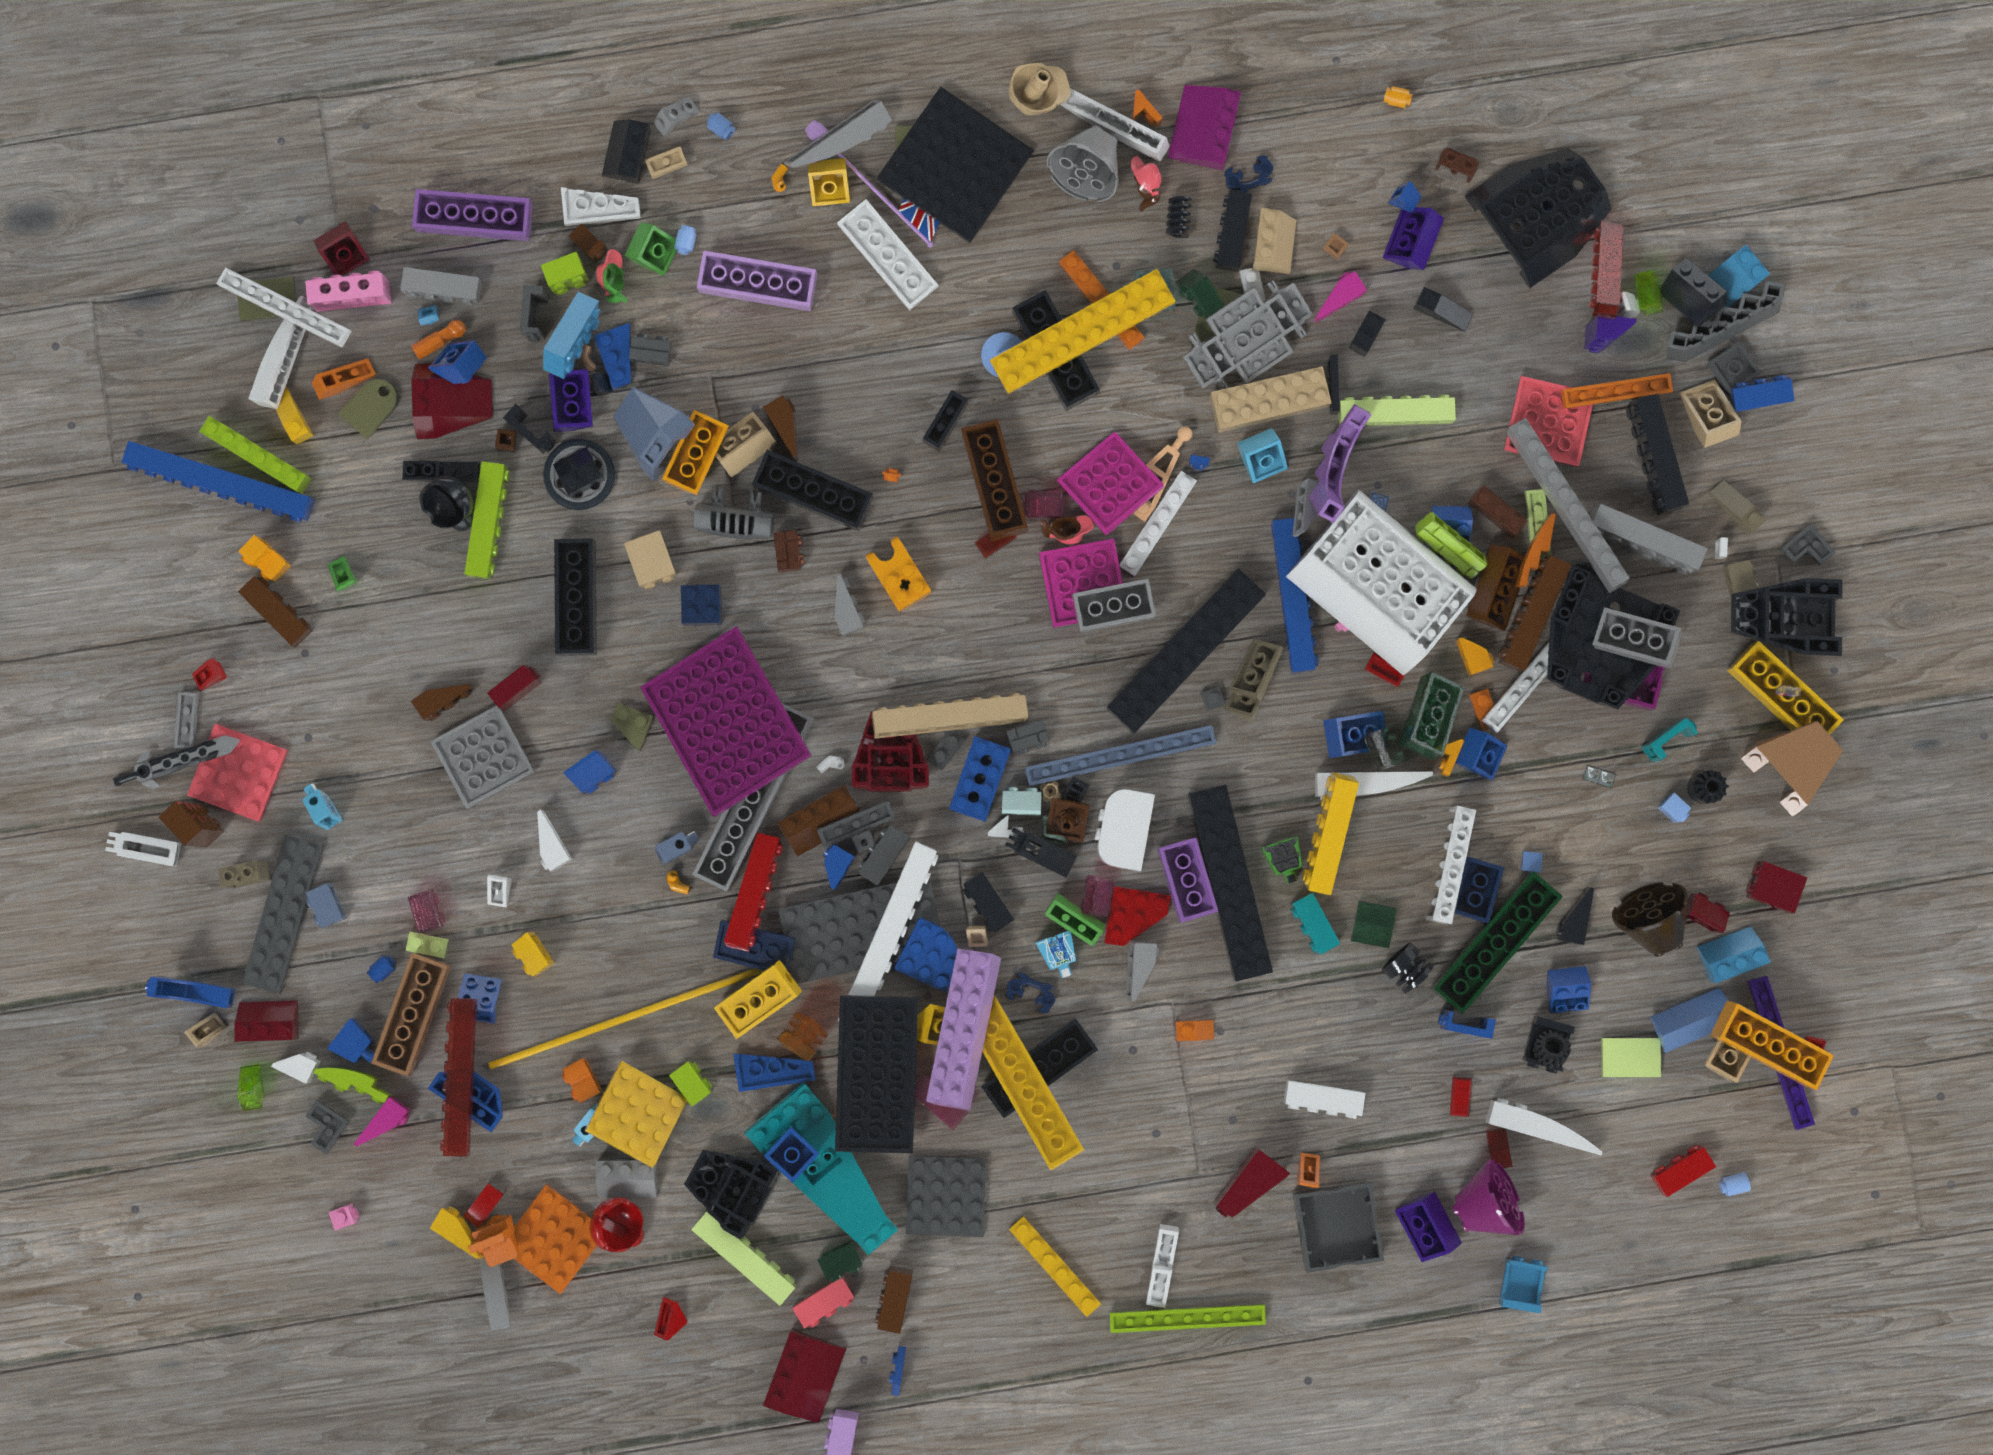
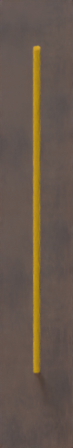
M750 969L488 1063L490 1070L757 976L763 970Z

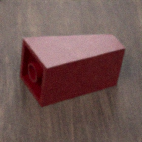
M1255 1146L1215 1199V1209L1225 1218L1228 1215L1233 1218L1287 1178L1290 1173Z

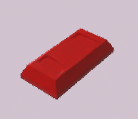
M1374 652L1365 667V670L1396 687H1399L1405 676Z
M1452 1077L1451 1116L1469 1117L1472 1078Z

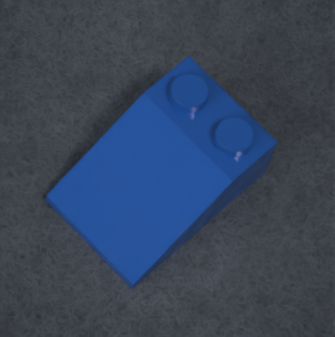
M1383 711L1323 720L1329 758L1389 748Z
M594 750L563 773L582 793L586 794L588 792L591 794L599 788L597 785L603 781L607 783L614 778L613 774L617 771L604 753Z

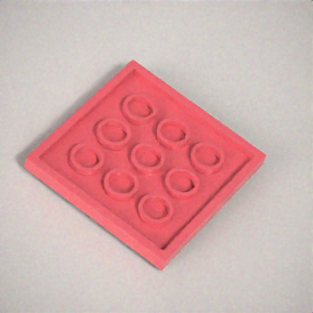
M1520 376L1509 427L1526 418L1555 463L1578 468L1593 405L1563 409L1560 390L1572 387ZM1507 435L1503 451L1519 454Z
M214 724L208 741L226 735L239 739V743L230 754L199 763L187 796L261 822L288 750Z

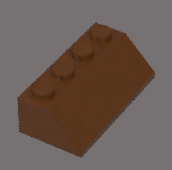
M1491 544L1486 554L1487 566L1480 572V577L1475 587L1477 590L1468 607L1466 616L1478 623L1505 631L1520 589L1516 587L1524 556L1509 547Z
M843 785L777 823L798 857L822 843L816 830L817 828L860 810L847 787Z

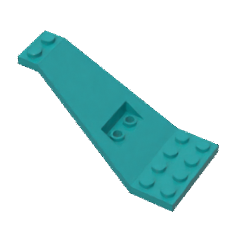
M803 1082L746 1129L744 1133L763 1155L790 1125L819 1151V1155L793 1184L869 1255L896 1233L898 1228L884 1213L851 1152H835L836 1123L826 1106ZM825 1154H830L828 1158H824ZM811 1166H815L814 1170H809Z

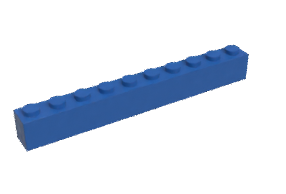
M128 441L121 463L127 465L126 469L138 472L140 469L145 471V475L154 478L157 475L163 476V480L174 483L176 480L182 482L181 486L192 489L195 486L200 488V492L209 495L211 492L218 493L217 497L225 500H228L229 497L234 498L238 504L246 506L247 503H250L257 510L265 511L266 508L272 510L271 514L283 517V514L289 515L290 520L301 523V520L308 521L315 501L309 496Z

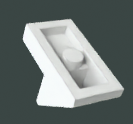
M1008 814L988 832V836L1008 838L1009 835L1017 837L1018 834L1012 832L1013 828L1023 833L1024 831L1023 827L1012 826L1011 830H1008Z

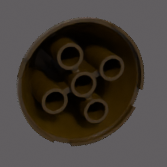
M1663 882L1648 884L1625 895L1620 899L1622 903L1617 908H1613L1612 919L1614 924L1648 952L1653 953L1655 957L1663 956L1666 952L1680 949L1683 946L1688 894L1682 885L1674 882L1672 885H1664Z

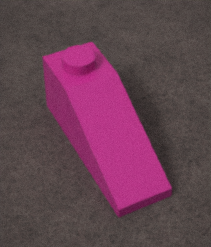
M1356 271L1351 274L1346 272L1339 277L1340 280L1315 317L1314 321L1316 323L1365 295L1367 289Z
M394 1096L389 1097L355 1141L354 1145L357 1147L400 1124L404 1125L410 1118L409 1112L411 1109Z

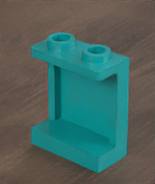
M1679 719L1641 746L1651 762L1660 761L1667 757V754L1661 747L1663 744L1680 732L1686 738L1698 734L1697 726L1691 719Z

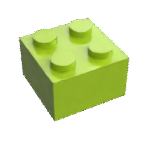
M577 252L541 265L547 284L554 295L566 294L569 289L574 287L576 289L586 286L587 282H590L584 264Z

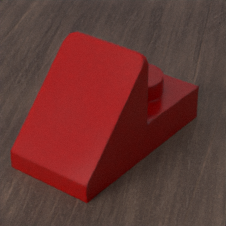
M215 658L207 660L192 673L200 691L227 678L220 662H216Z

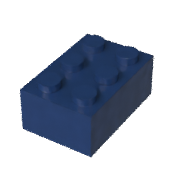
M1466 856L1454 914L1482 923H1489L1505 867Z

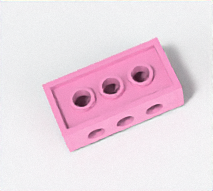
M369 271L368 274L364 275L350 273L346 277L331 275L327 279L313 277L311 280L305 281L307 304L316 312L392 304L390 281L380 271Z

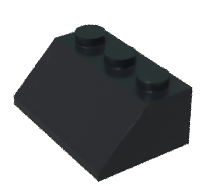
M631 119L613 122L602 171L603 177L639 184L651 132L648 123Z
M1687 258L1671 270L1658 291L1660 296L1697 327L1701 326L1727 304V291Z

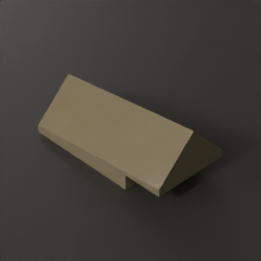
M1253 639L1229 687V690L1233 693L1225 707L1226 711L1250 723L1254 720L1282 653V646Z

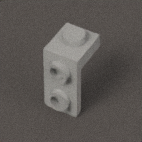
M687 97L660 109L653 122L665 137L672 132L677 123L697 115L699 110L693 101Z

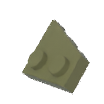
M617 703L611 722L637 750L641 751L654 716Z

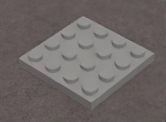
M497 705L430 741L466 809L535 773L502 709L498 708Z

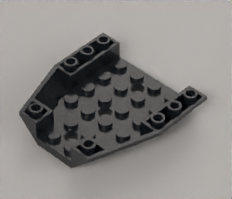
M1569 148L1510 164L1464 196L1475 212L1480 210L1522 269L1519 274L1529 288L1574 259L1612 209L1603 184L1585 159ZM1575 180L1581 181L1583 188L1576 189L1573 182ZM1545 201L1550 202L1552 209L1549 211L1544 210L1542 203ZM1511 224H1520L1521 231H1513L1511 228Z
M1573 565L1551 616L1547 680L1560 689L1588 701L1618 710L1657 665L1595 649L1593 641L1604 607L1610 609L1611 603L1617 602L1620 606V612L1672 626L1675 625L1681 610L1664 603H1654L1622 588L1609 593L1601 579L1591 576V572ZM1584 672L1590 675L1588 683H1584L1581 680V675Z

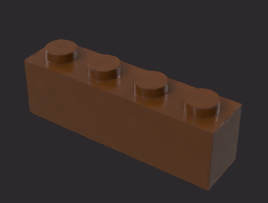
M253 576L238 593L291 646L297 647L312 632L308 628L310 624L303 617L299 618L295 614L297 611L290 604L286 605L282 601L284 598L276 590L273 592L269 588L270 583L263 577Z

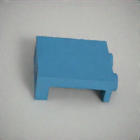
M1512 1256V1259L1506 1258L1499 1305L1541 1314L1542 1306L1540 1305L1545 1271L1548 1270L1543 1261L1532 1259L1531 1262H1527L1520 1256Z

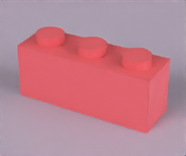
M844 1275L795 1304L792 1309L804 1328L808 1326L813 1328L820 1323V1318L824 1316L828 1318L837 1312L836 1308L841 1305L844 1308L851 1304L855 1293Z

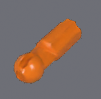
M452 320L444 329L430 334L411 345L418 359L421 360L445 346V343L450 340L461 338L466 332V326L461 320Z

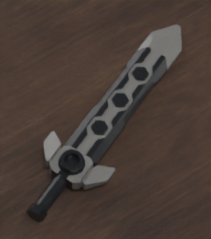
M224 735L150 760L152 751L144 752L136 761L135 772L114 777V784L120 786L123 783L137 779L146 787L151 789L159 788V783L153 779L230 754L239 743V739Z

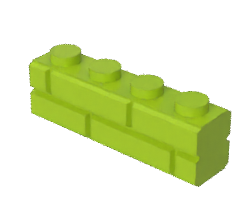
M1433 512L1428 513L1424 519L1416 524L1417 539L1422 543L1426 542L1429 544L1430 549L1435 554L1440 553L1447 564L1456 566L1457 571L1462 576L1467 575L1472 579L1487 566L1486 556Z

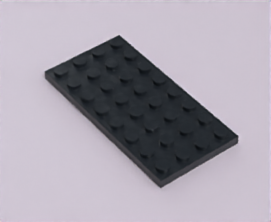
M840 995L835 1152L913 1154L918 997Z

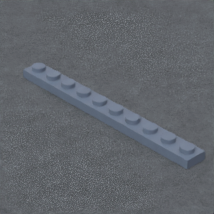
M1210 725L1025 767L1029 786L1214 745L1216 740L1213 727Z

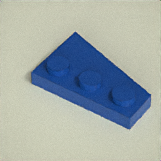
M630 323L594 335L613 390L632 384L631 361L629 359L631 348Z

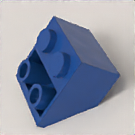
M1432 506L1431 512L1470 543L1473 525L1471 507Z
M1586 966L1547 971L1546 984L1550 1013L1589 1009L1591 980Z

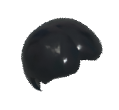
M449 475L437 476L421 490L419 495L422 511L430 517L431 524L439 528H454L457 531H466L472 526L473 496L470 488L463 481Z

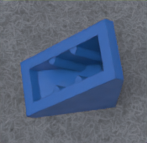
M1408 181L1397 187L1388 203L1412 213L1421 199V195L1413 183Z

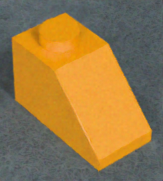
M1463 637L1455 640L1468 676L1493 668V656L1491 653H1488L1486 648Z

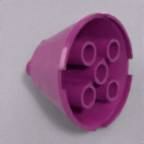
M1494 1159L1489 1160L1456 1194V1204L1453 1205L1454 1213L1460 1216L1462 1226L1466 1232L1520 1235L1525 1230L1524 1212L1519 1211L1517 1202L1520 1201L1517 1190L1504 1167L1500 1163L1495 1164Z

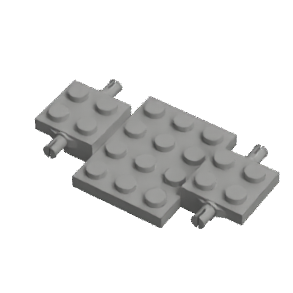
M1274 279L1271 280L1267 285L1271 289L1272 294L1265 301H1262L1255 288L1252 287L1205 319L1215 335L1201 342L1195 332L1188 336L1194 346L1182 357L1201 388H1205L1215 382L1218 383L1221 390L1229 388L1223 377L1235 368L1244 383L1247 384L1293 353L1284 335L1292 330H1296L1300 339L1306 336L1307 333L1301 325L1313 315L1294 282L1279 289Z

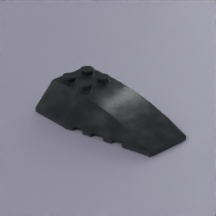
M1803 578L1731 594V633L1803 655L1842 656V637H1835L1836 600L1842 599L1843 579Z

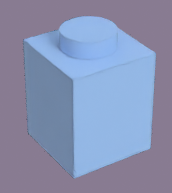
M1669 793L1657 807L1673 823L1685 821L1690 815L1688 812L1691 809L1675 793Z

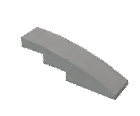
M485 1257L479 1259L491 1330L511 1327L503 1268L501 1264L493 1267L488 1266Z

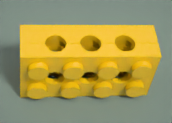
M778 960L719 1002L714 1009L734 1037L738 1039L796 998L802 990L782 962ZM770 986H773L776 989V992L773 991ZM755 997H758L761 1002H758ZM740 1007H742L746 1011V1013L742 1012Z

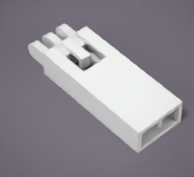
M121 832V834L108 833V836L115 837V840L107 839V843L114 846L113 848L105 847V851L117 853V856L177 867L182 843L127 832ZM129 841L141 843L140 852L127 850L128 848L136 849L137 844L129 843Z

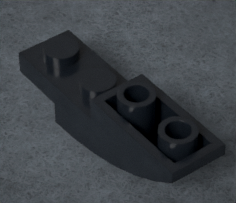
M403 461L402 480L431 482L437 476L449 475L460 479L464 483L479 482V462Z

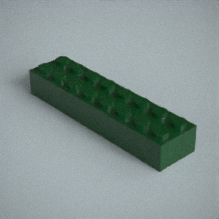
M1529 871L1492 914L1489 923H1485L1430 989L1458 1013L1464 1014L1563 896L1537 873Z

